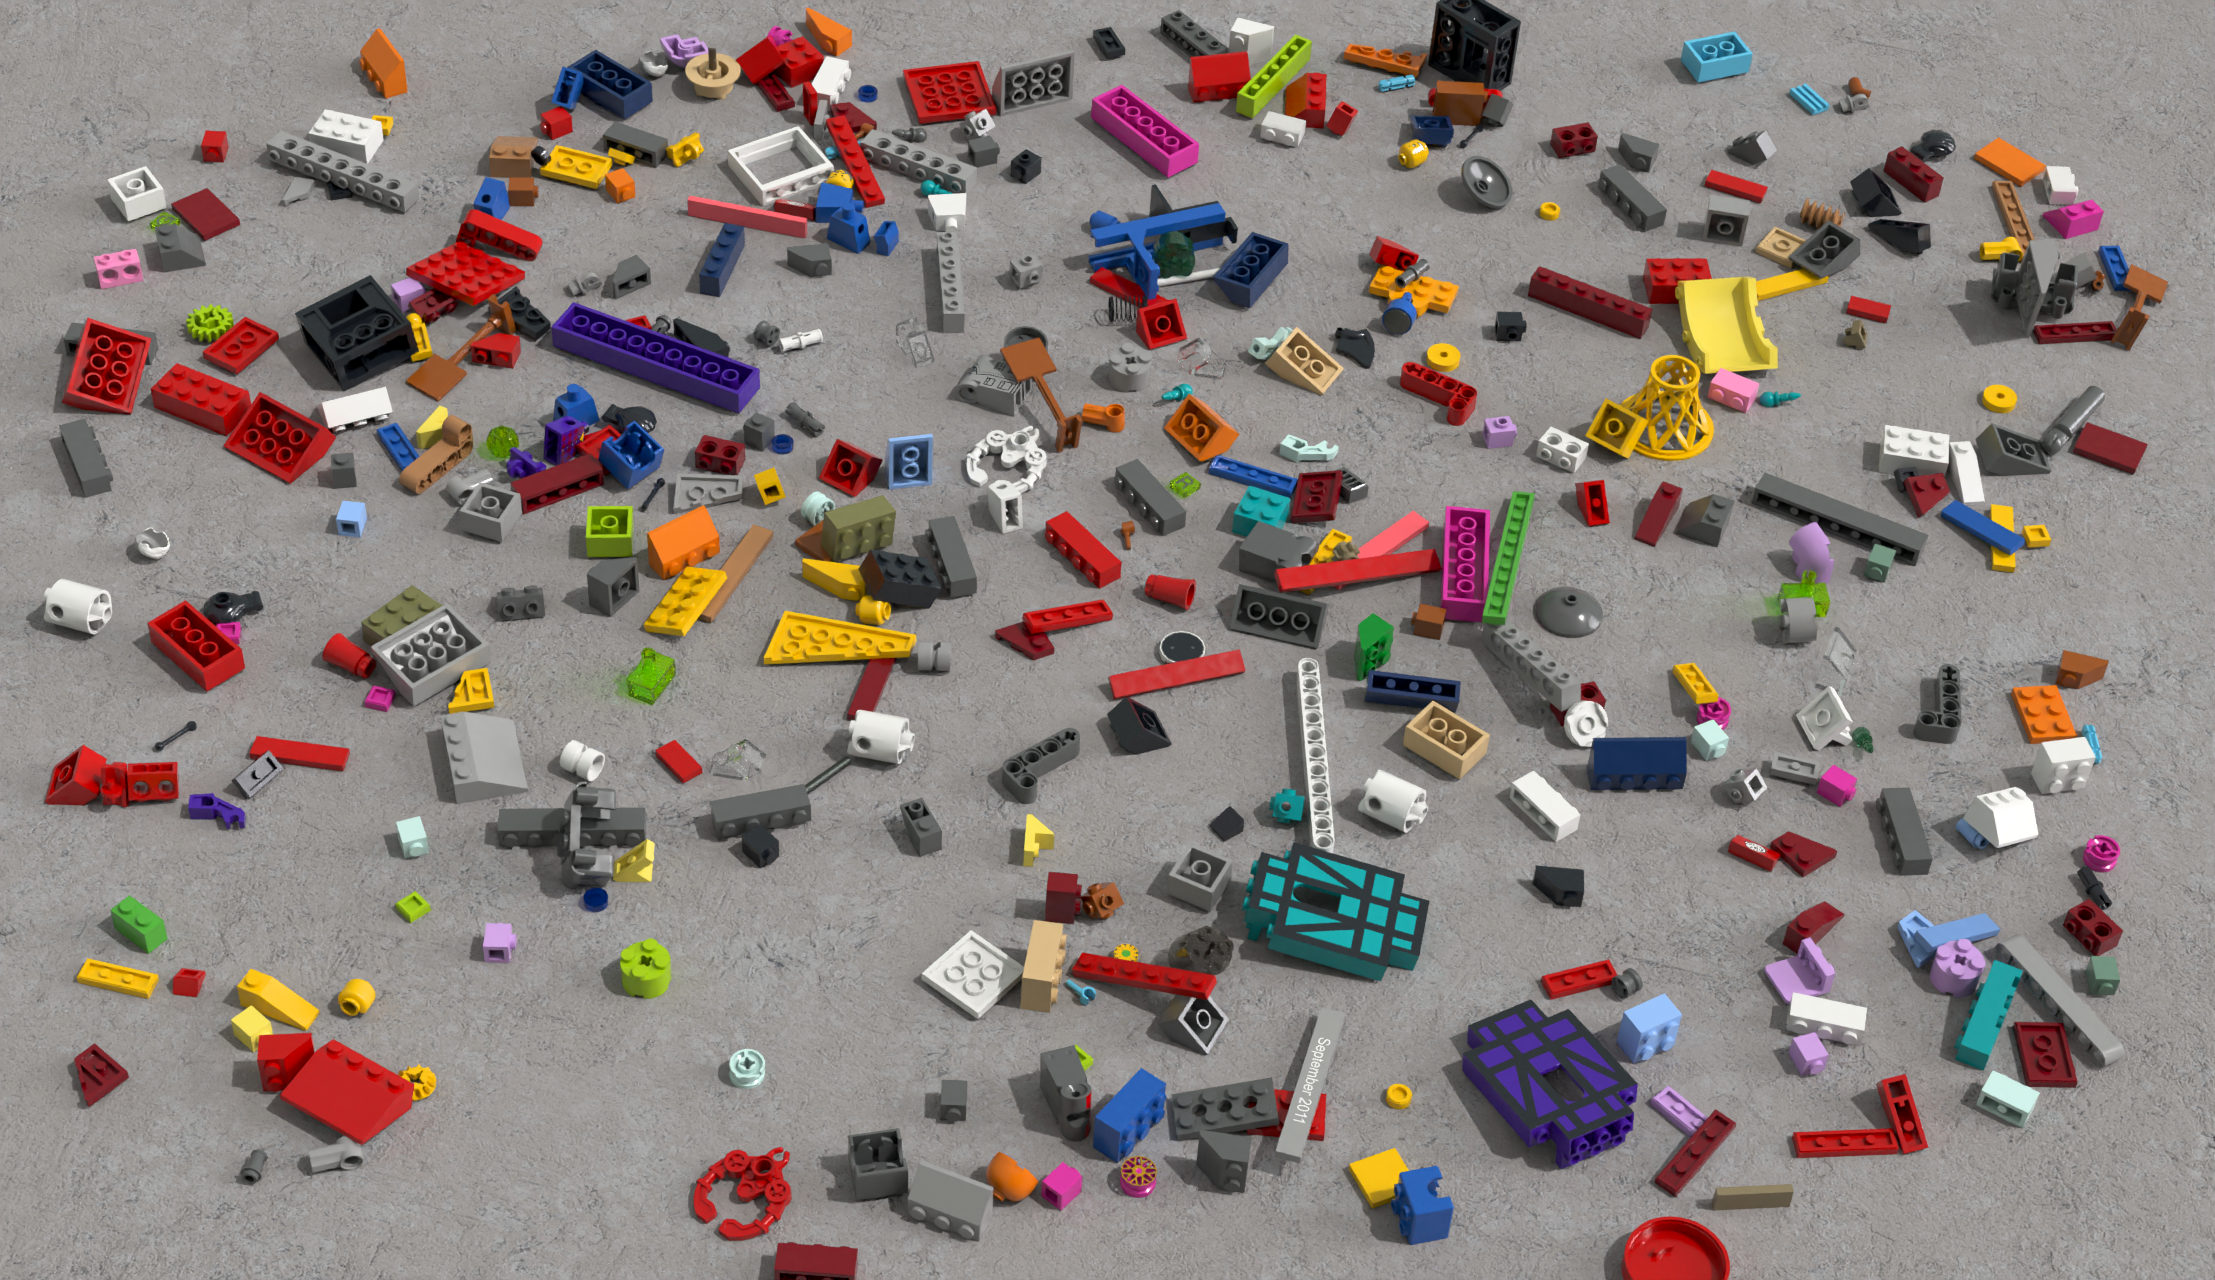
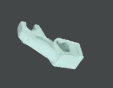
M1280 327L1270 340L1266 337L1254 338L1248 352L1257 359L1268 360L1293 330L1289 327H1286V329Z
M1288 434L1281 442L1280 455L1296 463L1302 460L1328 461L1337 455L1339 446L1334 445L1333 448L1328 449V442L1325 440L1315 446H1308L1307 441Z

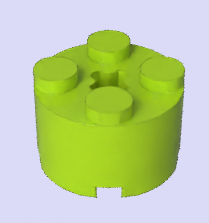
M649 938L645 941L634 943L622 950L620 955L621 982L624 990L629 995L634 997L639 995L643 996V999H652L666 992L672 976L670 955L665 947L658 944L655 939Z

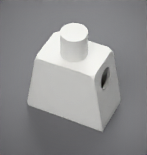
M966 193L928 195V214L936 231L958 232V230L965 229Z
M1009 481L989 485L987 489L989 512L1002 534L1023 529L1021 493Z

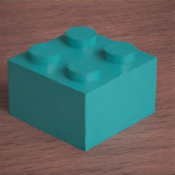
M1249 485L1234 512L1232 532L1247 537L1258 521L1282 529L1289 516L1291 498Z

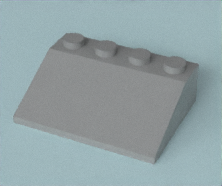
M1071 50L1000 67L992 86V98L1000 117L1072 100L1075 52Z
M2054 239L2029 241L2018 271L2014 291L2025 337H2030L2053 271L2056 268L2057 259L2060 258V249L2056 246Z
M448 603L371 646V651L398 691L413 706L459 681L464 671L479 669L490 663L489 644Z
M470 712L440 715L457 804L528 792L514 721L512 719Z

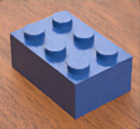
M1140 1068L1095 1116L1093 1148L1116 1163L1124 1156H1129L1135 1144L1139 1140L1145 1139L1153 1124H1158L1164 1117L1166 1083Z

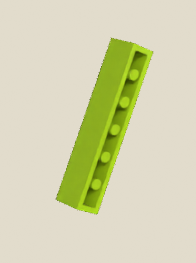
M1295 34L1238 92L1236 112L1253 119L1310 60L1312 41Z

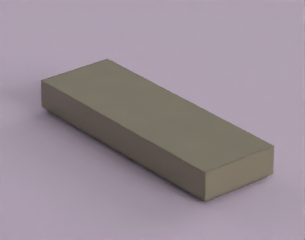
M1792 1184L1719 1187L1715 1189L1712 1207L1713 1211L1789 1207L1794 1190Z

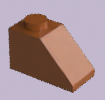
M2063 650L2058 664L2055 684L2080 689L2102 680L2109 660Z

